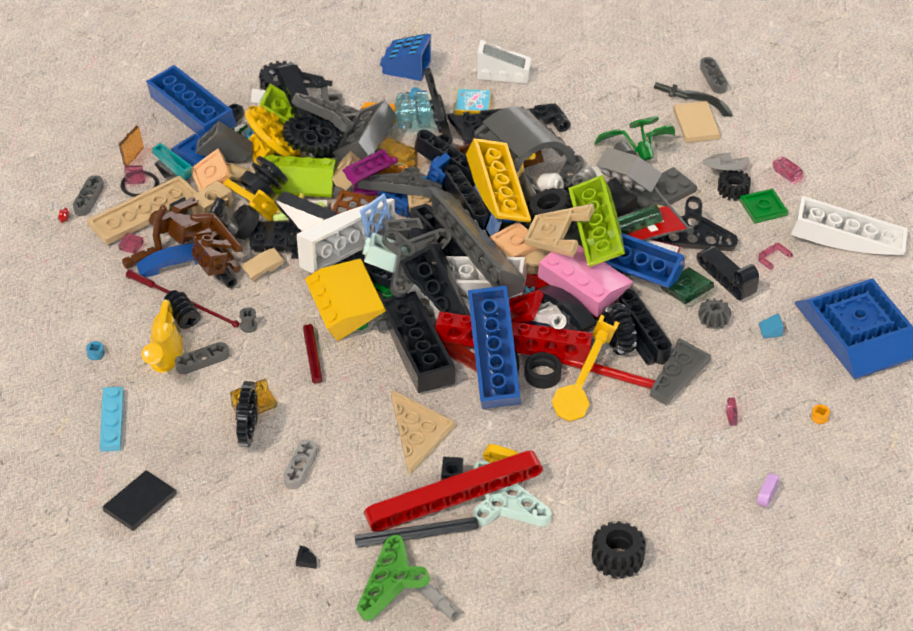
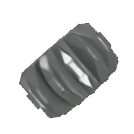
M715 298L713 300L706 299V302H701L698 311L701 324H706L707 328H723L724 325H728L731 317V308H729L728 303H723L722 299L719 301Z

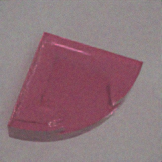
M735 397L728 398L725 412L730 426H736L738 420Z

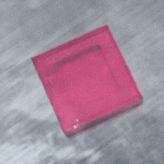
M143 165L124 167L126 184H144Z
M126 233L118 245L119 250L135 254L144 243L143 237Z

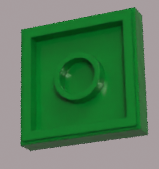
M773 188L740 196L739 201L754 224L788 216L787 208Z

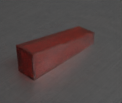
M442 342L452 359L477 372L476 358L473 352L461 343Z

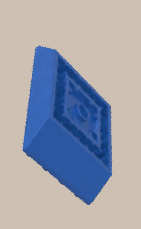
M873 278L859 280L795 301L796 307L853 379L913 360V326Z

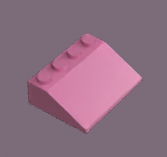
M578 245L573 257L550 252L539 262V278L549 285L557 286L571 293L596 317L603 312L606 306L612 304L633 284L632 280L605 262L588 267L584 248Z

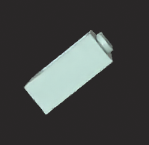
M372 232L371 237L366 238L363 246L364 262L393 273L396 255L383 245L382 235ZM387 238V240L391 243L396 242L395 240ZM406 247L401 248L404 254H411V251Z

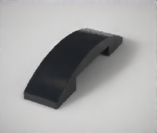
M545 285L534 290H541L544 296L541 303L551 302L569 315V323L578 330L586 331L596 326L597 322L589 310L568 291L552 285Z

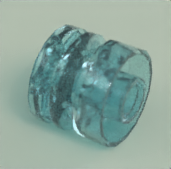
M427 90L415 91L413 100H411L409 92L405 93V100H403L402 93H397L395 108L396 120L400 130L405 129V121H407L408 128L412 129L414 120H416L418 128L430 127L432 109Z

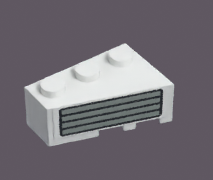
M480 40L477 54V79L528 84L531 72V58L513 51L502 50L500 46L496 45L494 47L486 44V41Z

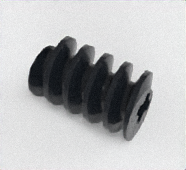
M172 290L166 294L164 300H169L172 306L173 318L180 328L188 329L199 322L201 315L184 292Z

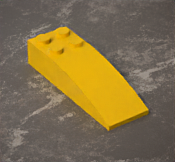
M474 138L466 156L474 182L483 202L495 218L530 223L531 217L507 143Z

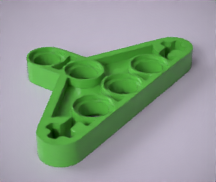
M400 535L390 536L383 545L357 605V611L363 620L367 621L375 618L404 588H422L430 582L431 578L425 567L409 566L406 545ZM388 559H393L391 562L384 564ZM386 574L384 578L378 580V577ZM400 575H405L403 578L396 580ZM419 575H424L421 579L415 580ZM379 591L376 595L370 596L373 592Z

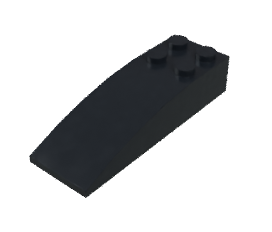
M416 292L406 293V295L400 298L394 296L382 299L381 301L386 309L383 312L386 324L417 392L421 393L454 384L455 366Z

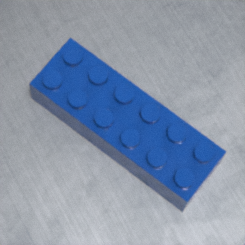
M175 65L146 81L151 98L200 137L218 121L231 129L237 126L230 107Z
M507 285L468 290L482 409L522 404Z

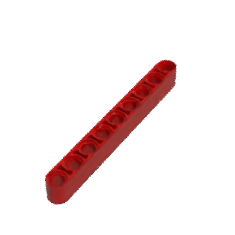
M533 450L524 451L372 504L364 510V516L371 531H383L534 478L541 474L543 467Z

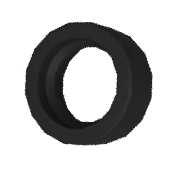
M547 352L532 354L525 361L524 377L531 386L541 389L557 385L561 379L562 364L560 359ZM538 366H547L552 368L554 372L541 375L533 372L532 369Z

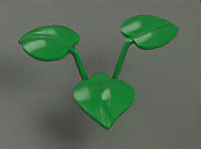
M658 116L638 119L629 124L630 128L640 127L643 141L637 143V147L626 131L620 129L601 133L597 136L594 144L596 145L614 136L624 135L634 148V151L638 152L639 157L646 161L654 158L652 137L664 134L675 136V128L673 125H665L645 134L644 125L653 124L659 120Z

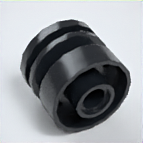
M258 156L256 159L258 164H251L255 174L246 170L239 178V181L250 193L255 195L260 189L273 199L275 192L272 190V186L281 190L282 186L280 183L286 184L288 179L274 163L262 156Z

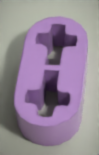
M773 473L768 474L757 498L758 505L768 507L777 489L780 476Z

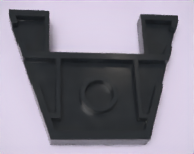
M424 69V75L431 96L429 103L434 113L433 118L439 134L443 133L451 136L441 95L437 92L431 69Z

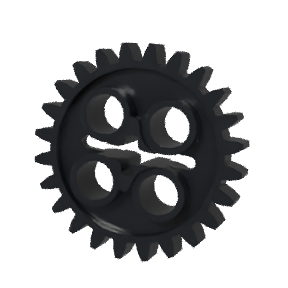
M301 113L300 117L295 114L294 118L289 117V121L286 120L283 126L282 137H285L284 142H288L287 146H293V150L299 149V153L304 151L307 156L309 153H312L313 156H316V153L322 156L323 152L328 155L329 151L334 152V149L338 148L340 142L339 129L333 123H330L329 120H324L322 117L318 118L317 115L311 116L310 113L307 116Z
M252 381L243 382L239 402L236 405L237 443H239L238 446L240 447L251 446L255 426L258 421V394L255 382Z

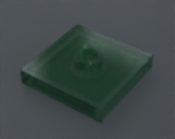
M688 267L682 271L678 281L669 289L661 286V289L682 303L687 304L714 288V282Z

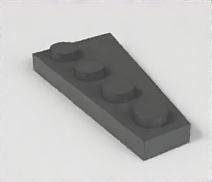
M678 338L675 348L672 349L668 361L665 362L661 374L658 375L650 390V396L667 405L711 360V355Z

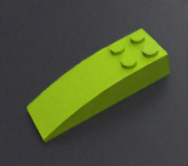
M600 175L568 188L573 207L594 204L595 207L590 221H577L588 267L625 254L616 209L610 188L604 176Z

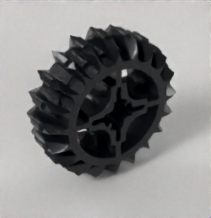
M613 303L606 306L602 312V315L605 316L603 322L614 326L615 321L619 323L609 345L617 355L629 354L635 350L637 345L635 325L631 313L621 303Z

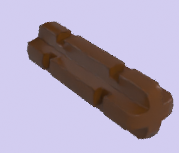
M155 247L147 248V251L143 250L131 255V257L123 258L122 264L125 269L131 268L133 264L136 265L145 257L157 252Z

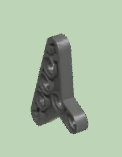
M295 93L292 99V103L297 107L331 121L338 129L346 133L351 132L354 126L352 121L359 112V110L351 106L300 93Z
M406 167L400 173L375 174L357 183L358 188L426 197H431L429 188L432 186L443 190L442 184L420 177V169L417 167Z
M439 228L409 240L394 229H389L384 233L382 237L383 245L396 255L390 291L393 296L403 297L414 285L406 276L400 261L431 244H439L437 240L442 235L445 237L440 242L443 250L451 240V233L447 229ZM387 235H392V236H394L395 239H396V242H394V243L389 242V241L387 240L386 236H387ZM401 248H409L411 254H404ZM403 281L405 283L404 286L402 287V289L398 290L397 287Z

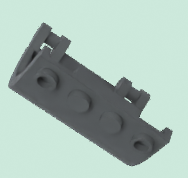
M507 107L495 112L484 120L483 125L474 132L476 139L507 143L516 173L519 171L524 160L545 148H552L561 157L565 155L571 166L576 162L573 156L575 152L571 146H567L560 136L557 137L551 128H547L543 120L537 119L529 110L523 107Z

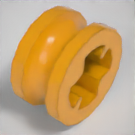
M822 404L815 405L811 414L812 421L817 424L827 423L830 409Z

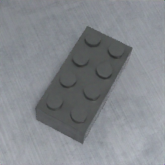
M383 100L359 110L352 121L354 126L351 132H345L338 144V148L334 149L333 154L339 161L350 151L360 159L374 154L381 146V141L387 136L389 128L394 125L393 122L397 117L387 101Z

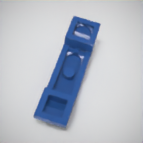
M194 244L172 246L145 257L136 264L139 274L147 278L158 275L160 268L194 260L195 265H197L198 263L192 255Z

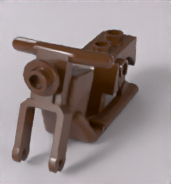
M191 197L174 205L168 213H166L167 207L161 205L159 210L154 211L150 215L149 223L154 226L153 240L157 251L163 249L160 234L168 232L169 236L180 244L195 239L192 255L208 276L224 274L226 266H230L235 273L240 271V264L234 260V257L226 248H232L235 252H242L243 247L216 214H181V212L199 205V200H195L196 198Z

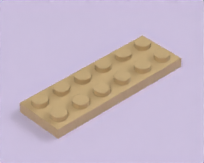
M179 175L88 219L87 225L108 245L149 225L150 215L154 211L159 210L161 205L167 207L166 213L170 212L169 204L183 197L188 200L198 192Z

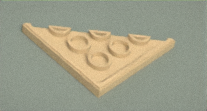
M392 390L391 398L407 471L411 474L455 428V422Z

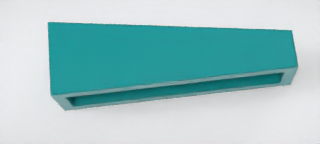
M162 143L152 148V153L174 174L180 175L185 181L192 177V166Z

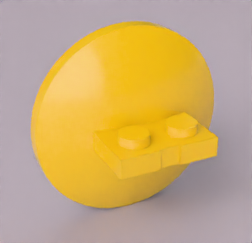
M262 105L258 107L249 106L245 110L247 122L254 132L248 140L253 142V154L251 157L256 164H258L256 161L258 156L264 158V155L269 156L274 153L284 157H300L302 153H299V149L293 150V146H287L288 142H284L285 137H282L284 125L279 121V117L275 113H268Z

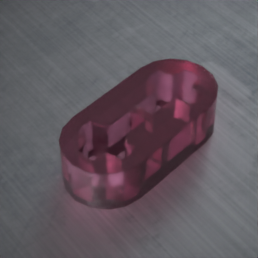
M781 156L773 161L774 170L791 183H796L803 179L802 169L786 157Z

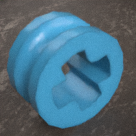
M93 341L86 346L89 359L100 360L103 358L105 352L101 342Z

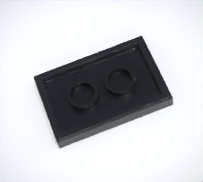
M145 470L102 506L103 511L134 531L174 497L176 489Z

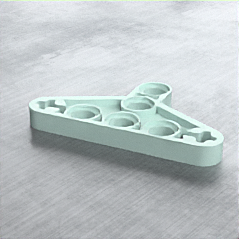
M478 461L475 463L474 469L490 464V462ZM518 484L483 495L484 501L476 506L473 511V517H477L478 525L482 526L491 523L499 516L537 526H546L551 521V510ZM513 490L516 491L517 494L511 496L508 495L507 492ZM499 501L503 505L496 507L492 505V503ZM523 502H530L532 505L524 507L521 504ZM484 512L487 513L488 516L485 518L478 517V514Z

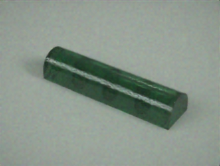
M657 204L618 217L621 233L629 234L662 222V216Z

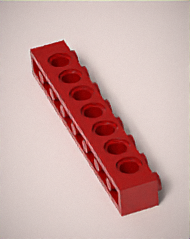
M439 312L436 332L442 343L474 347L471 316ZM512 322L514 347L517 353L532 355L534 353L547 352L555 355L558 359L586 362L592 349L593 333Z

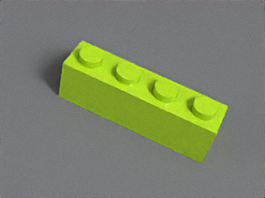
M264 155V158L274 163L288 179L286 184L280 183L282 186L281 190L272 186L275 194H282L285 191L300 196V193H303L304 196L332 197L335 185L332 178L336 169V159Z

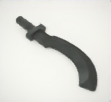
M655 82L654 88L668 92L669 97L677 96L686 100L691 98L708 101L709 104L715 106L720 111L722 116H733L730 108L723 101L712 95L692 90L684 91L678 89L676 84H673V87Z

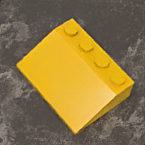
M361 259L320 268L305 278L327 330L337 341L386 311Z

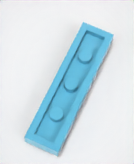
M103 387L100 452L121 451L123 387Z

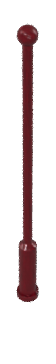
M131 269L126 272V278H131L145 286L154 287L165 293L170 292ZM192 302L196 308L203 310L219 319H222L232 324L234 328H237L239 326V322L237 320H230L214 311H211L195 302Z

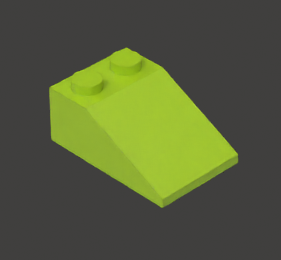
M270 84L262 95L257 107L262 105L268 113H275L279 117V121L285 125V121H289V117L294 118L295 114L284 91Z

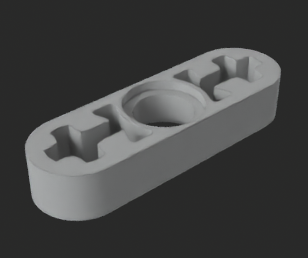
M303 440L299 443L284 473V484L287 488L297 489L302 486L317 454L314 441ZM297 462L306 463L302 467H298L295 465Z

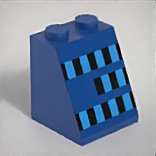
M421 34L392 40L390 46L386 48L385 56H382L380 60L382 74L422 81L424 77L423 70L427 69L431 63V34Z

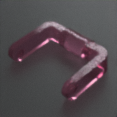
M775 243L759 253L758 261L769 270H772L774 265L765 257L779 250L788 258H791L793 256L792 252L782 244Z

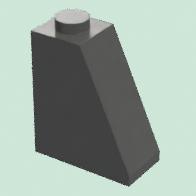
M218 121L197 141L196 153L208 156L216 149H220L226 161L241 164L252 156L253 142Z

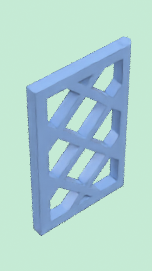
M382 194L359 210L366 238L371 237V225L376 226L374 233L378 234L379 229H383L381 224L384 216L386 215L387 220H391L385 194ZM381 201L383 203L382 211L377 209ZM371 209L372 211H371L370 216H369V218H368V220H367V217H366V213H365V212H367L368 210ZM375 213H381L378 222H372Z

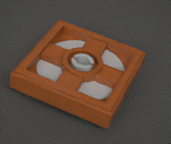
M341 190L332 211L340 214L341 212L367 205L375 200L376 196Z

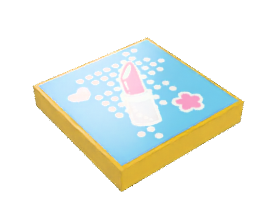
M457 88L455 115H463V112L477 114L481 110H490L491 90Z

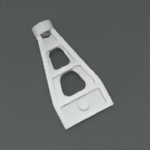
M551 302L541 303L535 319L532 320L534 322L547 323L556 329H562L566 325V317L561 314L557 305H553ZM558 319L560 322L555 324L554 320Z

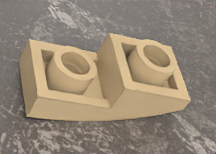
M272 248L251 258L241 267L252 281H255L267 270L271 273L285 261Z

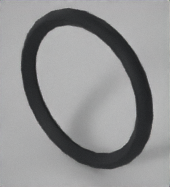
M134 171L127 174L121 180L120 186L126 195L136 197L140 194L128 192L124 187V183L129 177L138 174L149 175L155 181L154 187L159 184L158 178L148 171Z

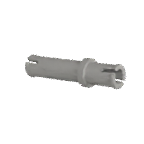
M419 575L418 577H416L415 580L421 579L422 577ZM429 583L422 588H415L433 604L437 611L444 613L451 621L460 615V609L453 605L445 594L439 593Z

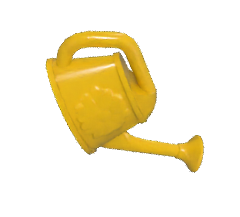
M167 299L161 303L160 312L152 323L150 342L142 349L141 353L144 362L150 364L153 370L160 373L174 368L175 359L182 355L183 352L182 337L174 324L172 306Z

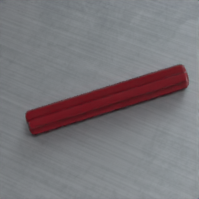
M305 324L303 326V333L312 382L314 384L321 383L323 381L314 328L312 324Z

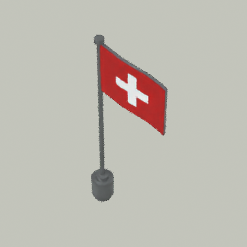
M618 142L613 148L637 156L636 152L626 142ZM656 187L653 190L665 203V207L648 209L632 215L618 217L621 233L643 241L686 231L687 234H692L694 232V229L686 224Z

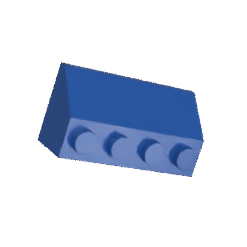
M624 233L621 234L625 254L605 261L606 264L616 270L668 289L678 281L685 267L684 255Z

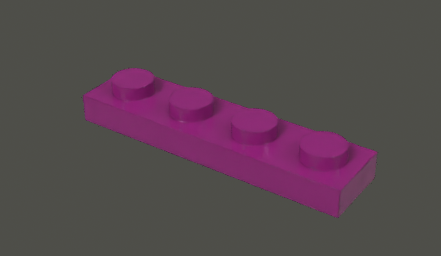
M382 149L346 166L342 171L346 178L354 185L391 167L395 162Z

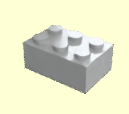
M606 147L596 165L602 169L601 173L605 176L616 178L621 185L624 184L630 189L634 187L640 192H644V190L652 192L662 175L661 172L639 156Z

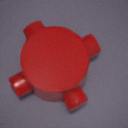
M67 208L61 209L58 213V220H60V223H63L69 219Z

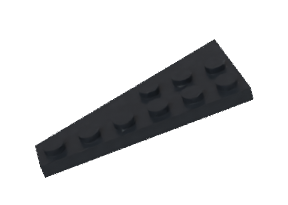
M556 103L535 105L534 108L527 109L537 119L543 120L545 124L552 123L559 115H564V112ZM501 109L481 110L477 114L463 112V115L454 116V113L447 114V119L464 141L470 144L475 138V130L483 125L484 120Z

